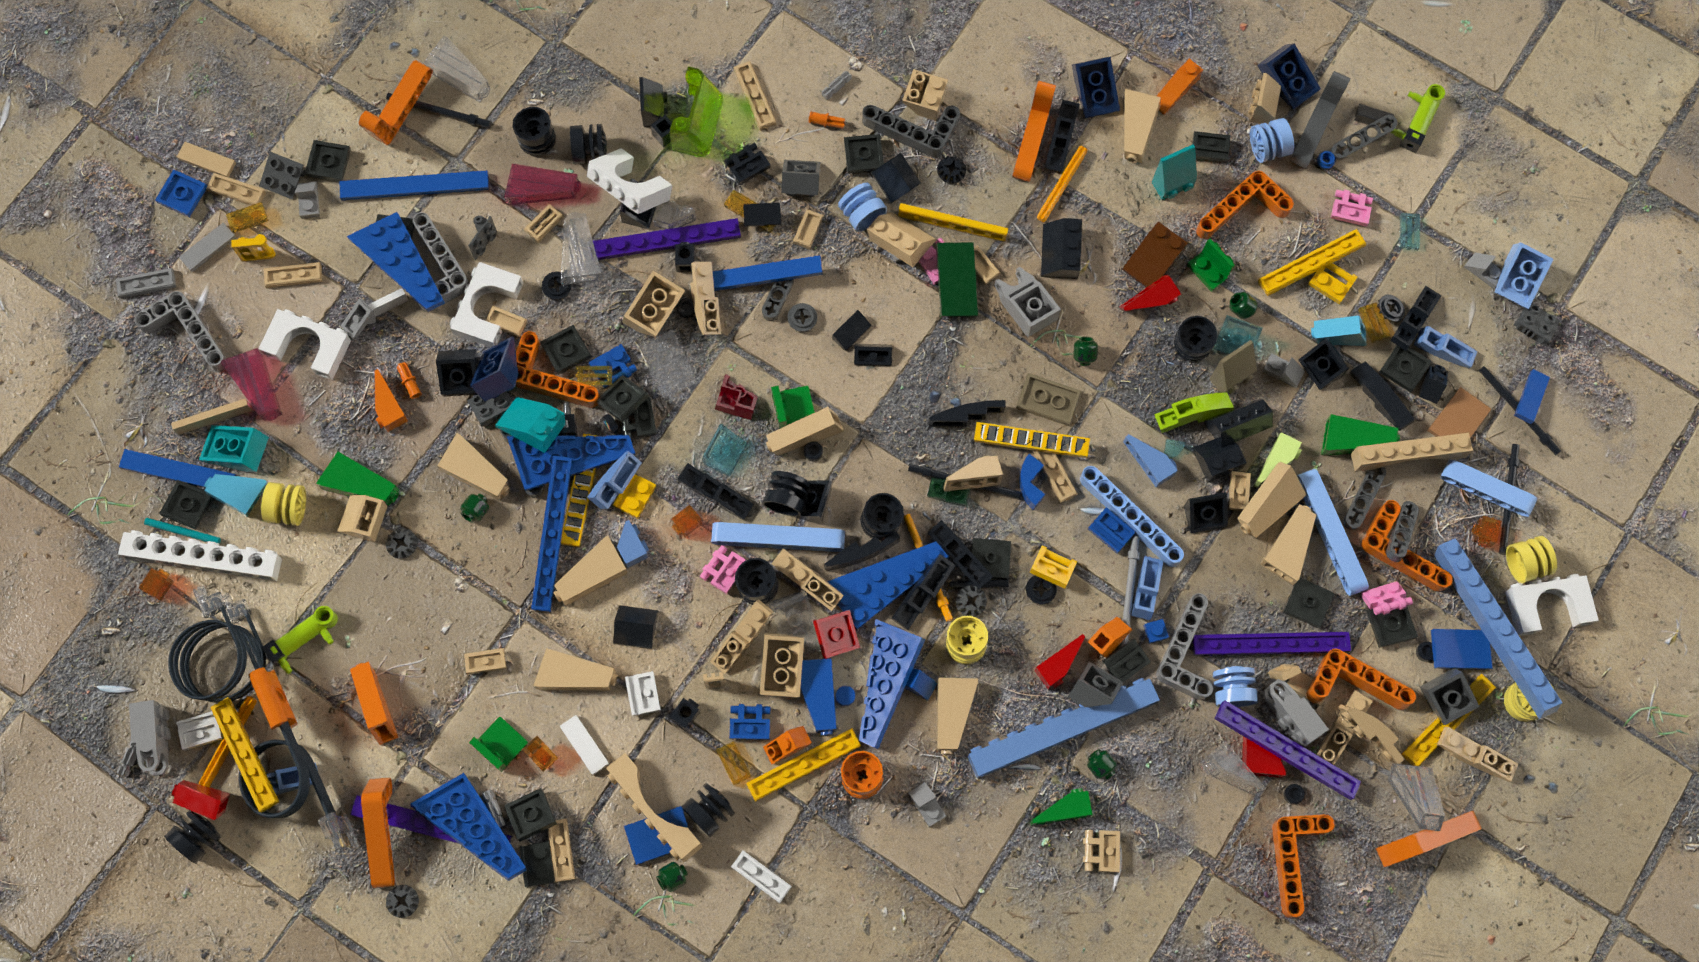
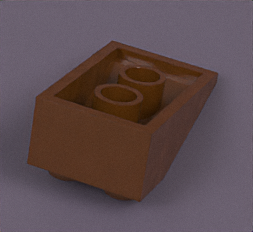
M1158 221L1122 270L1143 286L1148 287L1169 271L1183 254L1188 243Z

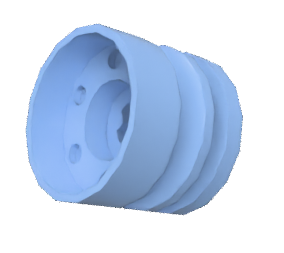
M1280 118L1270 121L1269 124L1261 123L1260 125L1251 126L1250 143L1257 161L1263 163L1268 160H1274L1275 156L1281 158L1293 154L1294 138L1286 119Z
M868 182L859 184L849 190L838 203V207L846 217H849L850 224L857 232L867 230L879 215L886 214L887 212L886 205L879 197L876 198L877 193L872 190V186Z
M1232 666L1213 672V678L1219 679L1214 682V686L1223 688V690L1215 693L1217 707H1220L1224 700L1236 707H1245L1258 703L1257 689L1247 687L1256 682L1255 678L1250 677L1255 674L1254 668Z

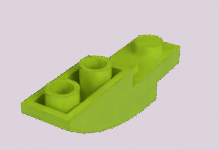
M1211 393L1171 404L1172 408L1154 415L1161 433H1164L1195 420L1198 423L1232 411L1234 407L1228 393Z

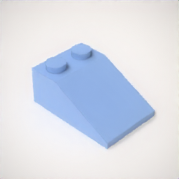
M1521 242L1514 244L1504 262L1494 293L1529 309L1554 259Z

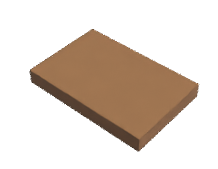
M1460 387L1427 431L1435 437L1469 433L1471 438L1491 411V408Z

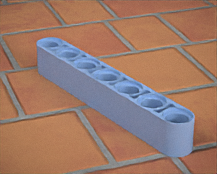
M1087 466L1084 468L1080 476L1081 484L1105 507L1136 532L1134 535L1140 537V540L1159 559L1163 560L1167 566L1176 567L1184 557L1183 550L1096 467ZM1085 474H1092L1094 479L1088 480ZM1099 487L1107 488L1108 493H1102ZM1113 500H1119L1122 506H1115ZM1127 513H1133L1136 519L1130 520L1127 517ZM1141 527H1148L1150 533H1144L1141 530ZM1155 540H1161L1164 546H1157ZM1169 553H1175L1178 560H1172Z
M1312 469L1298 474L1297 477L1306 493L1304 497L1305 503L1316 514L1314 523L1347 595L1351 596L1368 590V581L1318 471Z
M715 522L712 524L711 543L724 546L841 552L845 548V531L828 528Z

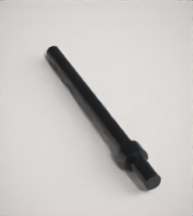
M387 93L386 100L390 99L392 93ZM416 101L413 106L418 109L466 121L473 126L480 125L490 128L492 121L479 118L475 114L468 115L421 101Z
M1483 366L1479 372L1516 411L1518 402L1490 371ZM1535 421L1532 424L1525 422L1540 438L1539 441L1546 445L1555 456L1561 452L1560 448L1551 440L1552 437L1549 433H1545Z
M1512 444L1511 456L1508 458L1507 466L1509 467L1507 483L1515 486L1517 468L1520 465V459H1518L1519 444ZM1505 508L1499 554L1506 555L1512 514V511Z
M909 464L908 471L921 474L922 477L926 478L933 477L946 481V478L952 475L933 470L929 466L921 467ZM1000 486L977 488L1019 499L1021 494L1020 491Z

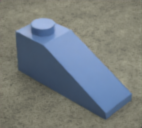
M1129 434L1125 437L1123 443L1155 487L1175 476L1178 470L1173 459H1169L1166 454Z

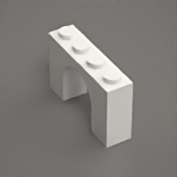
M622 148L589 161L587 177L637 214L670 200L672 184L661 176L642 183H632L620 178L632 172L634 157Z
M479 262L477 268L474 267L472 271V280L465 287V296L458 303V312L451 319L450 327L453 335L493 347L498 344L503 332L499 325L476 317L473 311L474 305L482 295L487 293H499L517 299L523 286V280L519 275Z
M277 309L259 346L260 352L266 357L281 362L292 339L301 334H313L320 339V349L311 369L316 375L333 380L351 342L347 332L340 328L334 330L323 322H319V324L312 322L313 320L306 316H296L294 312L287 309L284 311Z
M1572 574L1567 576V579L1554 577L1548 579V582H1542L1541 580L1529 582L1530 585L1516 583L1505 591L1514 628L1519 636L1536 634L1542 630L1537 612V600L1543 593L1555 594L1565 602L1572 627L1591 625L1599 621L1587 576Z

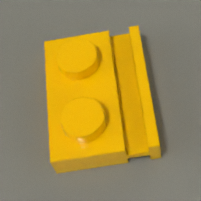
M634 474L624 492L616 498L613 506L638 519L657 486L645 478Z

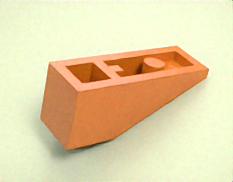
M1190 58L1177 70L1157 95V97H1161L1159 111L1163 115L1201 77L1203 69Z
M376 369L374 371L375 411L378 415L376 421L380 428L385 427L387 432H390L408 422L382 374Z

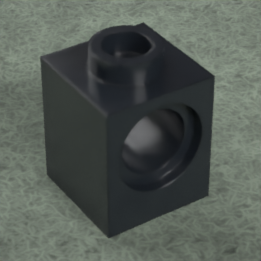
M689 242L675 244L676 272H692L691 263L695 262L694 244ZM683 254L690 255L688 258H681Z
M683 698L669 718L676 725L687 731L700 714L699 705L690 698L688 701ZM683 709H690L692 712L689 717L684 718L681 716Z

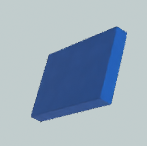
M1431 630L1434 669H1493L1490 642L1482 630Z
M681 806L657 814V816L671 824L688 828ZM646 819L624 826L636 865L670 854L669 851L671 850L668 844L663 845L657 838L659 834L655 828L651 830L644 822Z

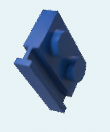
M1107 507L1088 527L1090 532L1116 554L1136 533Z

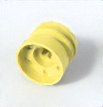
M268 482L263 492L261 504L263 521L278 524L283 520L285 525L291 523L294 526H299L303 520L306 508L305 487L302 485H296L295 487L293 484H290L285 489L283 483Z
M1537 536L1534 539L1530 538L1526 542L1520 541L1510 544L1506 549L1508 567L1515 580L1519 583L1530 582L1537 577L1543 578L1546 575H1553L1557 570V559L1554 549L1544 536Z
M962 616L955 619L950 624L946 637V649L949 656L961 664L975 663L984 656L988 643V631L985 624L973 616ZM963 641H970V644L963 645Z
M1516 682L1508 687L1504 694V705L1507 712L1519 721L1529 722L1538 719Z

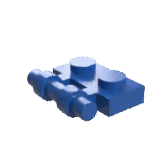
M622 344L589 362L598 380L603 377L607 378L601 382L604 389L611 386L622 375L629 378L632 376V373L637 371L634 364L629 367L626 366V364L631 362V359ZM619 368L622 370L613 376L611 374Z
M745 704L731 706V714H738V719L730 718V739H770V719H762V714H770V706H763V704H757L756 706H745ZM756 714V719H744V715Z

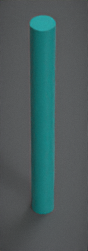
M146 518L144 521V525L205 542L211 541L219 544L221 542L220 537L151 518Z

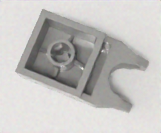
M1018 267L1015 274L1019 285L1010 286L997 279L994 286L1003 306L1025 335L1029 337L1057 321L1061 309L1034 276Z
M1277 679L1263 690L1267 704L1278 718V724L1283 730H1287L1291 735L1290 739L1305 747L1329 730L1305 697L1300 699L1285 681ZM1276 684H1281L1285 691L1281 687L1276 686ZM1269 690H1270V694H1271V696H1272L1273 699H1271V698L1268 696V691H1269Z
M154 700L130 703L131 744L136 745L139 767L143 772H150L152 776L164 775L168 768V740L171 738L170 729L167 728L169 711L166 706ZM161 761L163 763V768L160 771L155 772Z

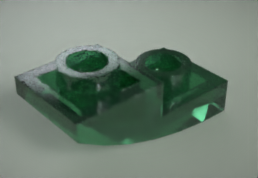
M931 478L927 493L928 497L967 507L971 489L944 492L946 480Z

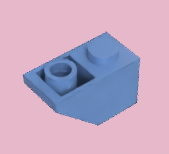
M629 520L625 522L617 546L627 568L647 559V551H649L645 541H640L637 536L640 532L636 524L632 525Z

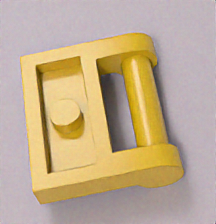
M258 234L255 238L240 237L238 240H231V247L241 261L272 259L275 256L274 249L269 247L266 237L262 234ZM257 247H261L263 251H259Z
M1332 263L1316 271L1308 285L1340 304L1358 276L1355 274L1351 275ZM1325 268L1331 270L1338 276L1348 281L1347 284L1342 283L1338 279L1326 273L1324 271Z
M1042 545L1029 573L1065 589L1077 561L1074 559L1069 560L1049 551L1047 547Z

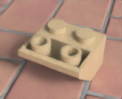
M913 69L902 102L917 115L936 121L947 90L948 80Z
M1263 73L1262 78L1257 80L1256 87L1253 88L1251 96L1253 102L1250 104L1248 114L1251 115L1250 122L1269 124L1270 121L1275 119L1281 85L1267 73Z
M350 495L337 532L375 542L387 505L383 500L365 495Z

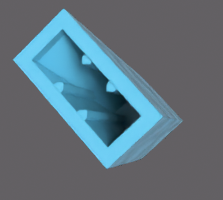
M1360 316L1314 321V327L1311 328L1312 339H1315L1317 344L1328 337L1333 345L1367 346L1366 327Z
M215 474L213 478H208L204 487H206V494L248 517L268 482L264 479Z

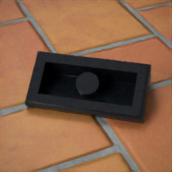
M1359 104L1354 120L1369 125L1386 115L1394 116V114ZM1385 119L1386 122L1380 126L1381 129L1386 126L1391 128L1392 121Z
M780 203L743 205L744 227L781 225Z
M857 310L832 335V340L843 350L847 351L871 327V324Z
M855 344L854 365L892 366V345Z

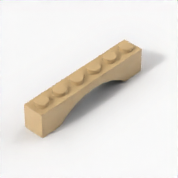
M1469 433L1359 446L1351 453L1355 472L1413 460H1453L1466 458L1473 451Z
M626 753L606 768L610 773L607 775L609 780L614 785L616 783L619 784L622 788L619 790L626 800L630 798L633 801L632 807L638 815L643 813L647 818L644 822L651 830L654 828L659 833L657 838L663 845L668 844L671 847L669 852L676 861L681 859L684 863L702 848L701 843L688 828L665 821L649 808L641 790L640 771Z

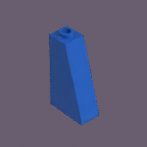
M831 658L803 660L800 690L816 733H821V736H831L833 732H836Z

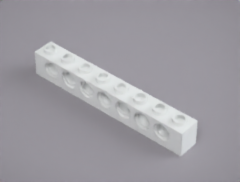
M131 530V533L123 532L118 552L119 556L127 560L277 581L282 558L277 552L272 550L259 552L258 549L252 547L238 549V546L227 544L224 547L219 546V543L208 541L207 544L200 543L196 539L183 541L176 536L162 538V535L150 533V536L135 530ZM147 543L146 548L140 550L141 545ZM166 545L165 551L159 553L160 548ZM185 548L184 554L178 556L179 551ZM204 551V556L197 559L198 554ZM224 554L221 561H216L218 555ZM238 557H243L241 563H235ZM262 559V564L255 567V562Z

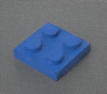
M173 169L155 201L190 218L205 193L207 185Z

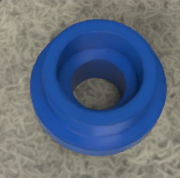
M1330 151L1321 152L1317 157V163L1323 169L1332 168L1336 161L1334 154Z

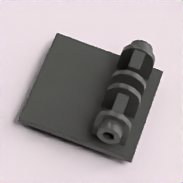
M270 151L259 187L293 200L299 178L305 176L304 165Z
M478 215L473 219L477 234L468 246L474 260L484 254L487 244L492 242L497 235V230L491 216L486 219Z
M1531 303L1529 309H1523L1513 325L1516 327L1515 329L1522 333L1528 329L1525 335L1532 331L1533 333L1530 338L1534 337L1535 341L1546 345L1550 342L1560 320Z
M506 391L497 398H491L486 402L479 395L467 400L481 427H487L494 422L493 418L497 422L496 416L502 417L501 414H504L512 404Z

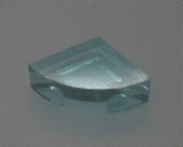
M1166 439L1164 454L1169 459L1178 456L1183 450L1185 442Z

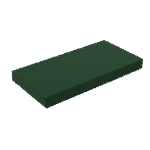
M974 242L937 243L940 317H977L978 304Z

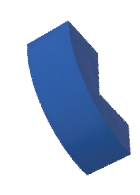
M1028 454L1020 471L1019 487L1023 499L1034 510L1043 500L1045 494L1034 486L1032 482L1040 474L1044 465L1031 454Z

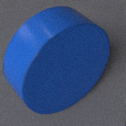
M849 686L840 687L836 691L835 696L837 703L845 707L850 706L855 700V691Z

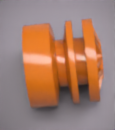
M856 751L848 755L843 761L841 777L842 785L846 792L854 798L868 799L876 795L881 789L883 768L880 760L874 754L867 751ZM863 773L866 774V779L863 778L862 781H860L858 775L862 776Z

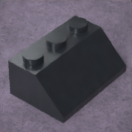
M1062 218L1043 224L1041 277L1078 279L1081 271L1082 219Z
M1264 399L1254 400L1236 407L1232 411L1205 420L1204 425L1222 448L1273 427V411Z

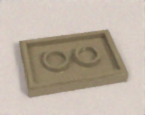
M1028 373L1016 409L1070 427L1081 390Z

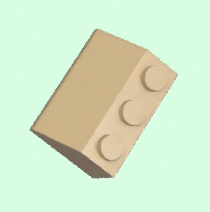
M893 212L879 215L867 228L871 242L911 267L917 264L936 241L935 238Z
M652 271L625 313L622 322L639 333L656 337L685 290Z
M764 633L760 695L800 698L804 649L803 637Z

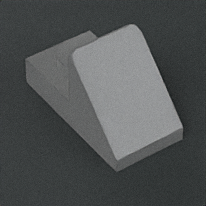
M317 181L299 183L295 194L299 200L301 219L320 217Z
M1476 252L1464 266V268L1493 289L1497 286L1502 269L1492 263L1495 256Z
M359 298L341 327L352 339L358 338L367 324L376 322L374 311L362 298Z
M1271 353L1262 372L1297 388L1305 371L1294 358L1291 357L1288 362Z
M925 782L908 792L928 827L946 817L936 800V795Z

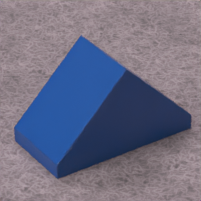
M913 668L905 689L929 701L937 682L923 671Z

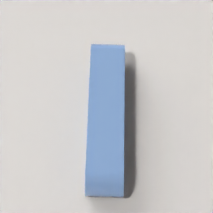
M1449 459L1440 476L1443 481L1521 516L1529 517L1537 501V497L1531 493L1456 460Z

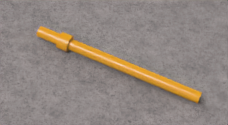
M904 515L903 518L916 549L922 547V541L911 515ZM940 589L936 595V604L938 608H941L946 622L953 620V617L948 607L947 597H944Z

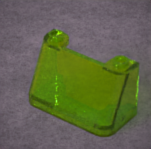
M688 66L685 79L689 84L688 95H692L694 100L689 118L678 117L672 122L670 128L672 150L704 157L709 154L723 105V94L700 69Z

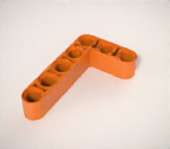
M414 60L379 117L369 111H364L359 118V126L371 137L385 145H389L429 82L433 70Z
M1038 80L1030 115L1013 171V178L1030 182L1056 88L1054 84Z
M1255 171L1200 220L1196 233L1200 238L1208 239L1254 197L1260 200L1278 218L1287 217L1293 208L1294 202L1264 172ZM1253 180L1259 181L1260 184L1255 183ZM1228 203H1233L1235 207L1230 206ZM1280 205L1286 206L1287 209H1283ZM1215 214L1221 215L1222 218L1216 217ZM1202 226H1207L1210 230H1206Z
M527 331L521 336L516 350L518 374H523V376L517 379L515 387L588 408L598 406L596 401L599 398V394L595 387L534 370L533 366L540 349L538 336L532 331ZM529 340H535L532 345L526 344ZM523 357H529L526 362L520 361ZM535 379L541 380L539 384H532ZM553 384L559 385L555 390L550 389ZM571 389L577 390L573 395L568 394ZM589 394L595 395L594 399L588 400L586 399V397Z
M1394 500L1386 501L1378 510L1361 542L1362 549L1437 592L1444 591L1453 582L1452 575L1446 570L1410 550H1407L1404 558L1409 560L1410 566L1406 565L1403 559L1400 562H1393L1387 557L1386 549L1390 540L1387 538V535L1396 521L1401 508L1399 503ZM1386 507L1392 509L1393 514H1389L1386 511ZM1377 523H1381L1384 526V530L1379 529ZM1369 539L1374 540L1376 546H1372L1369 543ZM1420 568H1424L1427 571V575H1423ZM1438 578H1442L1445 584L1441 585L1438 582Z
M1332 649L1323 657L1306 693L1310 702L1320 703L1328 696L1338 676L1398 710L1407 709L1416 700V694L1411 688L1340 649ZM1330 657L1334 658L1336 660V663H1334ZM1348 667H1351L1354 673L1349 671ZM1323 673L1327 674L1329 679L1325 678ZM1383 686L1387 687L1389 692H1387ZM1315 689L1319 690L1321 695H1318ZM1401 696L1405 697L1406 700H1407V702H1405V701L1401 698Z
M390 777L369 779L361 795L372 888L394 887L395 884L386 807L392 795V780Z
M1474 810L1375 849L1383 867H1387L1479 831L1482 828Z
M1329 815L1281 817L1273 823L1272 831L1281 909L1287 918L1299 917L1304 912L1296 836L1323 835L1332 831L1335 823ZM1320 820H1324L1327 823L1326 830L1320 827ZM1300 821H1304L1307 824L1306 831L1300 828ZM1280 822L1286 823L1288 827L1286 832L1281 831L1279 827ZM1283 842L1289 844V852H1285L1282 849ZM1285 862L1292 865L1291 873L1284 869ZM1287 883L1294 885V893L1288 892L1286 888ZM1290 903L1296 905V914L1289 911Z

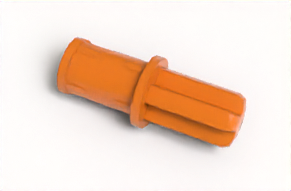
M811 111L809 115V123L824 125V127L844 128L845 126L844 118L829 116V113L820 114Z
M407 363L398 364L397 370L403 380L402 385L406 387L410 398L416 399L420 397L422 393L416 383V377L412 375Z

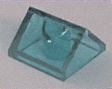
M1227 315L1221 325L1214 349L1230 354L1250 340H1252L1255 348L1263 327Z
M720 424L703 455V463L724 475L731 476L747 443L723 424Z

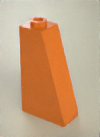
M369 661L351 668L350 672L367 727L379 745L399 738L375 670Z

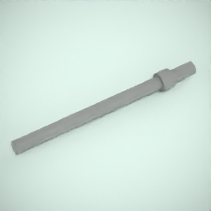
M1132 536L1131 550L1128 551L1129 568L1123 622L1129 627L1136 566L1140 557V552H1138L1140 537ZM1129 634L1120 643L1119 648L1128 643Z

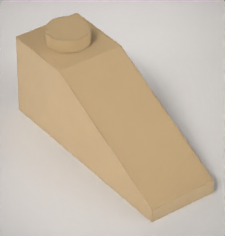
M998 456L980 457L948 476L945 481L944 492L1000 485L1003 473Z

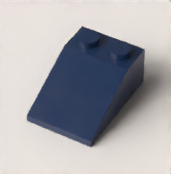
M1295 43L1282 46L1257 65L1262 75L1267 73L1281 85L1279 96L1292 110L1321 90Z
M1111 56L1071 64L1084 118L1120 111Z
M513 337L498 343L482 353L470 386L485 402L491 398H497L505 391H511L516 386L518 368Z

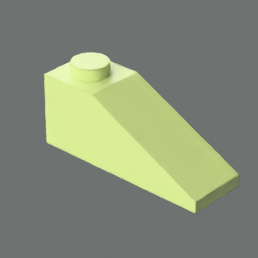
M1280 433L1254 487L1258 488L1261 486L1279 462L1289 465L1293 459L1297 460L1302 451L1299 449L1302 442Z

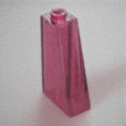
M512 164L504 198L507 205L576 199L577 192L581 190V181H579L578 175L573 173Z
M258 348L221 360L224 368L264 421H272L277 416L282 415L263 354Z

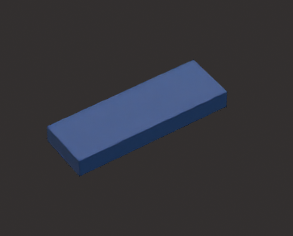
M1535 369L1530 371L1514 414L1515 417L1529 424L1534 422L1550 379L1549 376Z

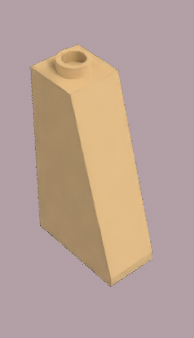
M1125 89L1124 159H1127L1129 162L1142 163L1161 106V97Z
M826 407L767 434L768 441L766 445L770 452L779 456L801 448L809 442H817L842 433L844 429L838 414L829 407Z
M456 433L437 465L440 471L501 501L503 497L509 494L510 483L460 434Z
M1279 462L1237 519L1241 524L1240 529L1246 535L1249 534L1257 538L1306 496L1292 466Z
M1299 505L1295 509L1260 564L1291 585H1294L1300 578L1316 514L1313 513L1311 508Z
M609 536L603 538L554 585L557 590L554 594L558 602L563 601L566 606L627 574V570Z
M546 648L534 687L537 690L610 691L611 686H615L618 675H616V671L612 667Z
M938 678L937 752H941V755H953V752L958 750L977 688L978 679Z

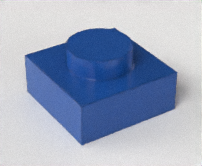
M1163 619L1143 625L1149 644L1169 638Z

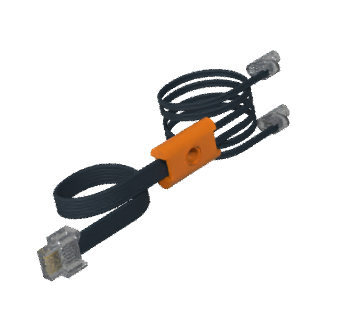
M204 586L195 588L193 593L204 618H209L222 612L226 622L218 620L201 621L191 625L177 637L171 647L168 658V669L174 685L183 695L189 698L218 703L227 698L220 697L232 691L241 680L246 668L247 650L255 670L248 674L249 682L238 692L228 697L234 701L245 696L253 689L255 690L271 729L280 727L285 739L269 740L260 743L254 747L257 755L259 756L273 746L287 745L298 770L299 789L296 798L287 809L275 814L267 811L262 813L258 811L239 770V788L246 804L252 811L262 817L279 819L289 817L296 813L305 803L309 794L311 779L326 816L318 819L325 839H331L336 850H348L355 846L350 833L354 832L347 813H343L341 816L336 814L312 757L297 743L291 728L298 724L275 670L267 672L265 669L266 654L261 648L263 645L250 617L251 612L246 600L241 599L233 603L229 593L222 595L221 592H216L208 596ZM246 618L253 635L245 628L234 624ZM228 627L237 649L235 671L224 687L211 695L204 696L197 690L190 676L189 662L191 654L204 636L214 630ZM188 640V642H187L186 645L184 646V648H183V650H182V653H181V657H180V674H179V670H178L179 654H180V651H181L183 645H184L185 642Z

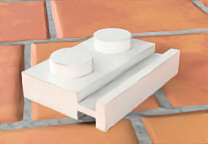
M653 671L625 677L632 716L661 711Z
M213 712L176 722L181 747L184 751L223 739V734Z

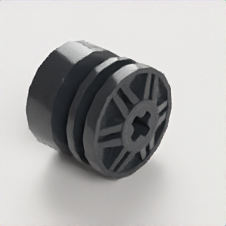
M527 107L516 114L512 127L520 148L531 156H540L548 153L556 143V134L549 114L539 107Z
M590 124L589 133H585L583 125L570 126L573 164H586L587 155H591L592 160L596 159L598 154L599 157L606 155L607 139L602 124H597V132H594L593 124Z
M1198 315L1191 316L1182 322L1174 338L1175 351L1179 357L1189 362L1202 361L1208 357L1216 344L1218 336L1213 322L1206 317Z
M773 471L771 473L772 480L768 483V486L773 490L765 492L762 504L766 508L783 515L800 516L804 506V501L801 498L807 497L806 490H809L810 482L793 473Z
M878 493L871 496L866 502L860 517V524L864 533L872 539L876 536L878 540H884L894 532H897L904 517V509L900 500L888 493ZM878 517H879V518H882V517H883V518H884V521H882V520L878 521L877 519H878Z
M761 558L745 560L739 565L735 573L737 589L746 603L753 605L757 600H760L762 603L768 604L775 598L779 582L772 565L768 561ZM760 581V587L756 588V582Z
M705 783L703 788L708 794L705 796L698 790L697 794L701 801L698 803L693 798H690L681 807L711 837L720 829L715 820L719 818L726 823L728 820L722 813L725 811L732 817L735 812L731 808L729 801L717 789Z
M189 810L186 815L191 819V822L182 817L180 821L185 828L182 830L177 826H173L164 837L183 856L197 864L206 855L202 844L204 843L212 848L214 843L209 837L219 841L222 836L208 819Z

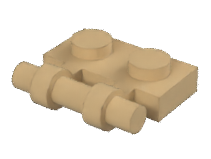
M1085 830V838H1083V845H1085V856H1083L1085 871L1092 872L1093 863L1099 864L1098 872L1119 873L1120 831L1100 830L1099 838H1093V830ZM1093 845H1099V857L1093 856Z

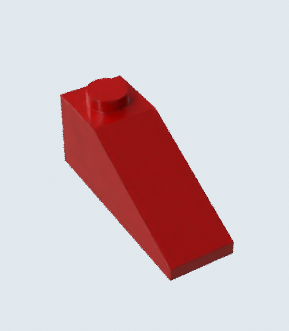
M1164 275L1119 307L1121 310L1127 311L1167 304L1171 305L1178 300L1177 297L1181 293L1171 277Z
M1084 634L1035 668L1034 672L1047 689L1051 687L1056 689L1064 683L1062 679L1066 676L1085 639Z

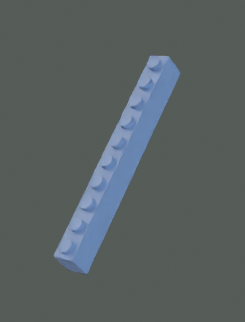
M1456 538L1439 545L1434 554L1442 569L1452 575L1454 588L1537 717L1541 719L1557 712L1562 704L1561 699Z
M1143 678L1132 682L1133 686L1128 688L1125 685L1121 686L1112 704L1084 707L1079 704L1080 708L1075 710L1068 708L1061 712V716L1055 718L1052 715L1043 719L1044 723L1036 725V723L1026 726V730L1018 733V730L1007 734L1008 738L1000 741V738L988 742L989 746L982 748L980 745L971 749L968 759L976 778L978 779L1158 703L1160 699L1151 680L1147 679L1144 681Z

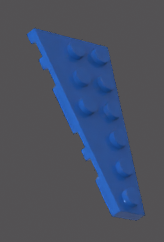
M398 212L347 236L350 242L355 244L361 252L366 254L382 271L397 282L425 310L429 312L445 304Z
M629 435L557 436L545 453L513 436H507L525 491L549 484L553 456L573 458L570 476L615 462L626 451L636 455Z

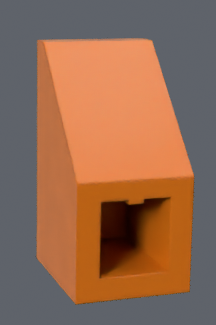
M1116 617L1100 627L1088 643L1107 658L1132 629L1119 617Z
M800 726L786 731L763 746L772 765L800 752L812 744L804 726Z

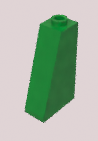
M1330 414L1326 419L1321 455L1351 454L1359 446L1400 441L1398 428Z
M338 451L316 482L320 489L349 497L350 495H365L383 500L387 506L391 502H395L399 496V489L395 484Z

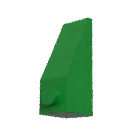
M1082 788L1070 790L1071 793L1035 817L1030 822L1031 826L1092 816L1089 792L1083 791Z

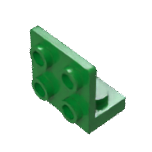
M1211 239L1207 240L1202 252L1187 264L1190 270L1211 292L1229 278L1235 267L1232 258L1225 255L1220 245Z
M779 385L771 387L779 429L815 413L809 386L780 391Z
M498 717L479 739L473 737L469 742L500 772L528 745V741L502 717Z

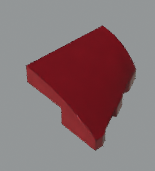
M725 374L715 410L751 420L758 397L752 392L747 391L743 385L733 383L730 380V376Z

